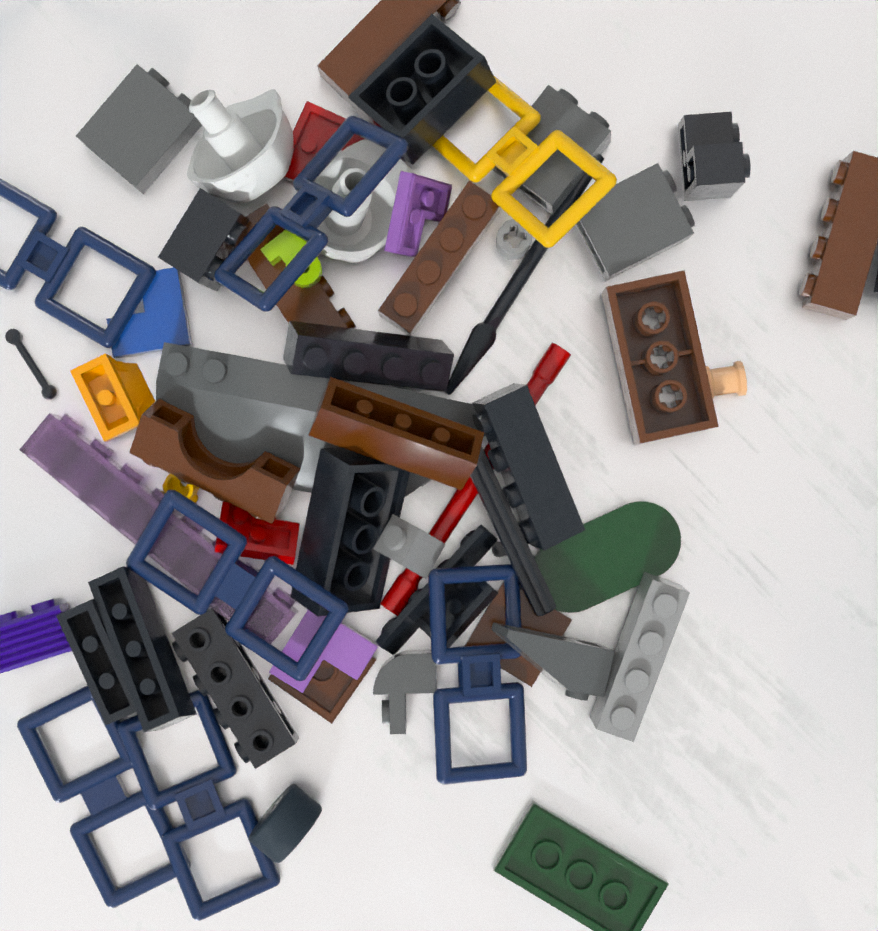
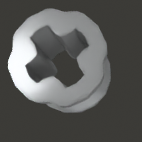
M514 219L506 221L498 230L496 237L497 251L507 260L521 259L527 254L532 243V235ZM509 232H516L517 238L524 239L520 241L518 248H512L510 242L504 241L508 239Z

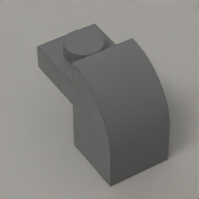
M431 649L407 650L397 653L382 665L377 674L373 695L389 694V700H382V724H390V734H406V694L434 693L437 690L436 664L432 661Z

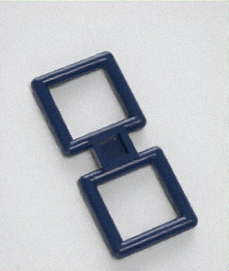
M349 116L294 179L293 187L298 192L283 209L272 206L267 210L215 271V280L261 311H271L328 244V236L317 229L332 210L344 217L352 216L407 152L408 142L404 138L359 117ZM354 134L386 148L384 153L345 198L314 182ZM278 225L307 243L266 291L263 292L235 273L275 226Z
M0 178V196L38 218L8 271L6 272L0 268V286L9 291L14 290L26 270L45 280L34 301L38 309L105 348L115 346L155 278V268L86 227H78L66 247L47 237L57 219V212ZM85 245L137 275L106 329L54 300Z
M168 490L126 560L128 569L198 615L206 613L214 598H219L235 609L225 627L227 635L296 681H304L348 613L347 603L276 556L268 557L259 572L239 560L247 545V538L178 491ZM175 509L228 544L198 595L145 561ZM275 576L329 611L298 662L244 627Z
M511 564L432 569L428 574L432 661L438 665L458 663V687L437 689L433 694L436 779L442 785L522 777L527 772L524 687L519 682L501 683L500 660L516 659L521 655L507 643L447 648L445 584L504 580L506 625L522 628L520 582ZM509 699L511 762L452 768L449 704Z
M87 685L20 718L17 722V728L53 800L57 803H63L81 794L91 815L73 823L70 827V834L106 906L116 908L176 878L171 863L116 889L89 833L145 806L161 840L162 835L166 831L173 829V826L163 807L157 810H152L148 807L142 790L129 795L120 777V774L132 769L131 762L118 732V725L121 721L119 719L105 725ZM92 701L120 757L64 784L36 728ZM181 844V847H182V849H183V852H184V854H185V857H186V859H187V862H188V864H189V867L191 868V862H190V860H189V858H188V856H187V854H186V852H185V850H184V848H183V846H182V844Z
M195 690L189 693L194 708L196 707L219 766L159 791L136 733L143 730L138 715L120 722L118 732L148 807L152 810H157L177 801L185 824L166 831L162 835V843L191 916L194 920L201 921L278 886L280 875L275 863L249 841L262 876L203 902L180 843L238 817L249 840V835L257 825L258 820L248 799L242 798L222 807L214 785L233 777L237 772V767L219 722L214 715L208 695L203 696L199 690Z

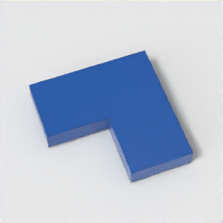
M174 267L156 270V276L143 296L145 312L132 315L115 346L111 348L114 358L163 350L164 342L183 346L192 345L180 272ZM112 318L106 319V320H107V326H108V324L110 323V321H111Z

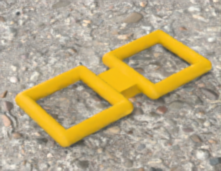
M494 76L496 83L488 91L521 119L476 164L444 135L432 147L474 183L480 182L495 166L500 169L507 177L492 191V200L544 247L551 248L616 185L617 178L610 170L560 130H554L539 145L535 144L526 135L539 124L541 120L540 113ZM558 149L592 177L595 182L548 228L518 202L512 194Z

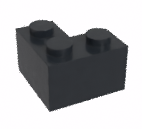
M732 111L684 115L678 124L684 201L731 198L745 183V178L750 177L751 171L749 154H743V144L739 142V126L737 123H732Z
M200 188L158 258L197 283L218 291L220 286H225L215 280L214 273L230 255L229 252L232 247L236 248L247 235L248 227L246 225L250 219Z

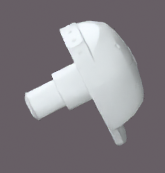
M275 89L268 90L253 99L234 103L226 108L217 98L214 90H205L194 96L188 111L195 115L203 125L204 130L203 137L197 143L191 157L187 177L198 188L205 190L218 199L236 203H247L270 190L286 175L293 155V131L282 110L281 97Z
M363 139L343 151L341 150L314 182L345 198L384 153L386 148ZM400 159L352 216L344 217L332 210L317 228L328 236V244L320 254L333 260L359 263L372 257L386 244L400 172L404 171L414 174L415 172ZM292 186V198H293V196H294L298 191H296V190L294 189V187Z

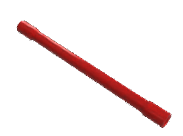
M555 343L550 344L534 368L532 377L526 384L535 406L548 386L555 381L571 356L569 352ZM489 443L484 448L488 460V451L491 450ZM469 477L462 490H456L428 533L444 544L478 494L471 477ZM405 568L397 576L380 604L398 616L405 609L411 595L418 589L419 582L423 577Z

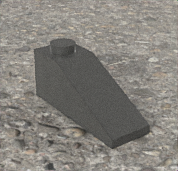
M493 622L491 630L549 680L565 688L566 696L584 701L588 700L589 695L604 697L615 654L614 650L590 641Z

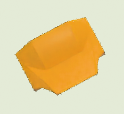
M105 353L70 370L104 442H109L137 428L141 415L155 402L137 363L116 361Z

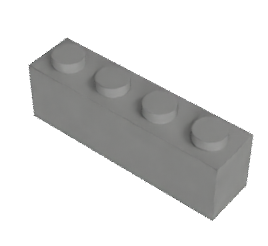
M644 572L615 648L604 697L597 696L590 715V719L597 730L634 742L690 594L682 585Z

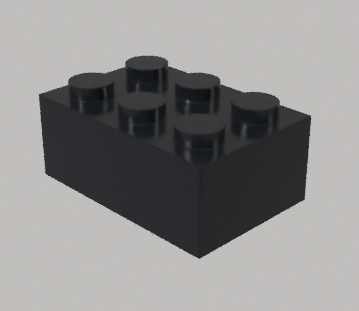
M431 14L348 96V99L361 119L398 135L408 142L409 147L403 157L413 165L496 83V80L485 56Z

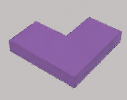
M401 171L384 251L416 257L425 219L436 222L442 220L448 210L452 184Z
M307 610L282 652L298 662L326 616L318 617ZM341 622L304 681H296L274 665L269 673L301 693L304 692L323 660L358 680L379 645Z

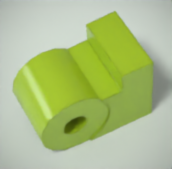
M284 230L260 250L272 266L280 260L287 266L306 244V241ZM318 257L314 259L294 283L296 286L311 288L320 281L323 272Z

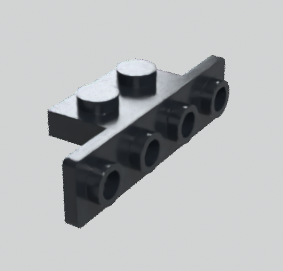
M480 525L476 530L466 534L460 543V548L450 559L441 562L437 568L475 566L498 539L483 525ZM486 581L445 584L447 648L452 646L498 595V592ZM428 583L424 588L415 591L409 598L406 608L397 617L389 620L382 628L381 635L376 640V643L392 655L399 651L418 628L431 638Z

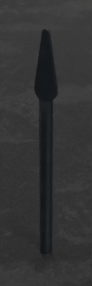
M600 155L596 160L602 164L604 157ZM587 173L577 183L553 215L551 214L545 224L548 228L583 194L592 180V177ZM536 239L483 323L475 325L451 374L446 394L451 395L494 344L498 326L548 249Z

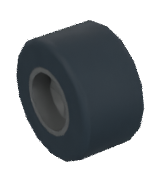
M292 784L277 798L259 820L249 835V841L273 862L280 863L306 836L320 816L322 807L296 784Z

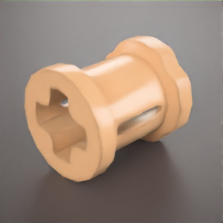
M741 361L734 362L733 366L710 369L706 366L712 398L731 393H737L738 396L746 395L747 379Z

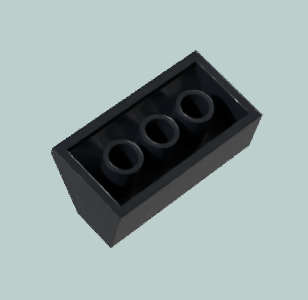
M321 448L296 570L346 602L348 613L380 609V602L391 559L374 550V547L392 515L394 514L400 518L410 472L345 448ZM292 587L290 595L292 599L318 617L327 616L329 612L327 609Z

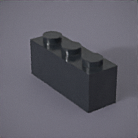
M91 599L56 615L105 725L135 713V707L95 600Z

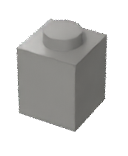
M393 514L377 541L374 550L426 579L446 544Z

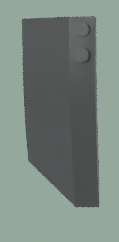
M164 342L156 379V401L161 399L193 415L199 439L207 450L216 457L231 463H246L258 458L266 451L301 468L293 489L312 493L320 449L342 448L308 436L319 401L329 378L291 374L288 367L284 364ZM341 380L477 430L473 421V414L476 413L473 404L387 385ZM410 472L405 497L419 487L426 485L431 479Z

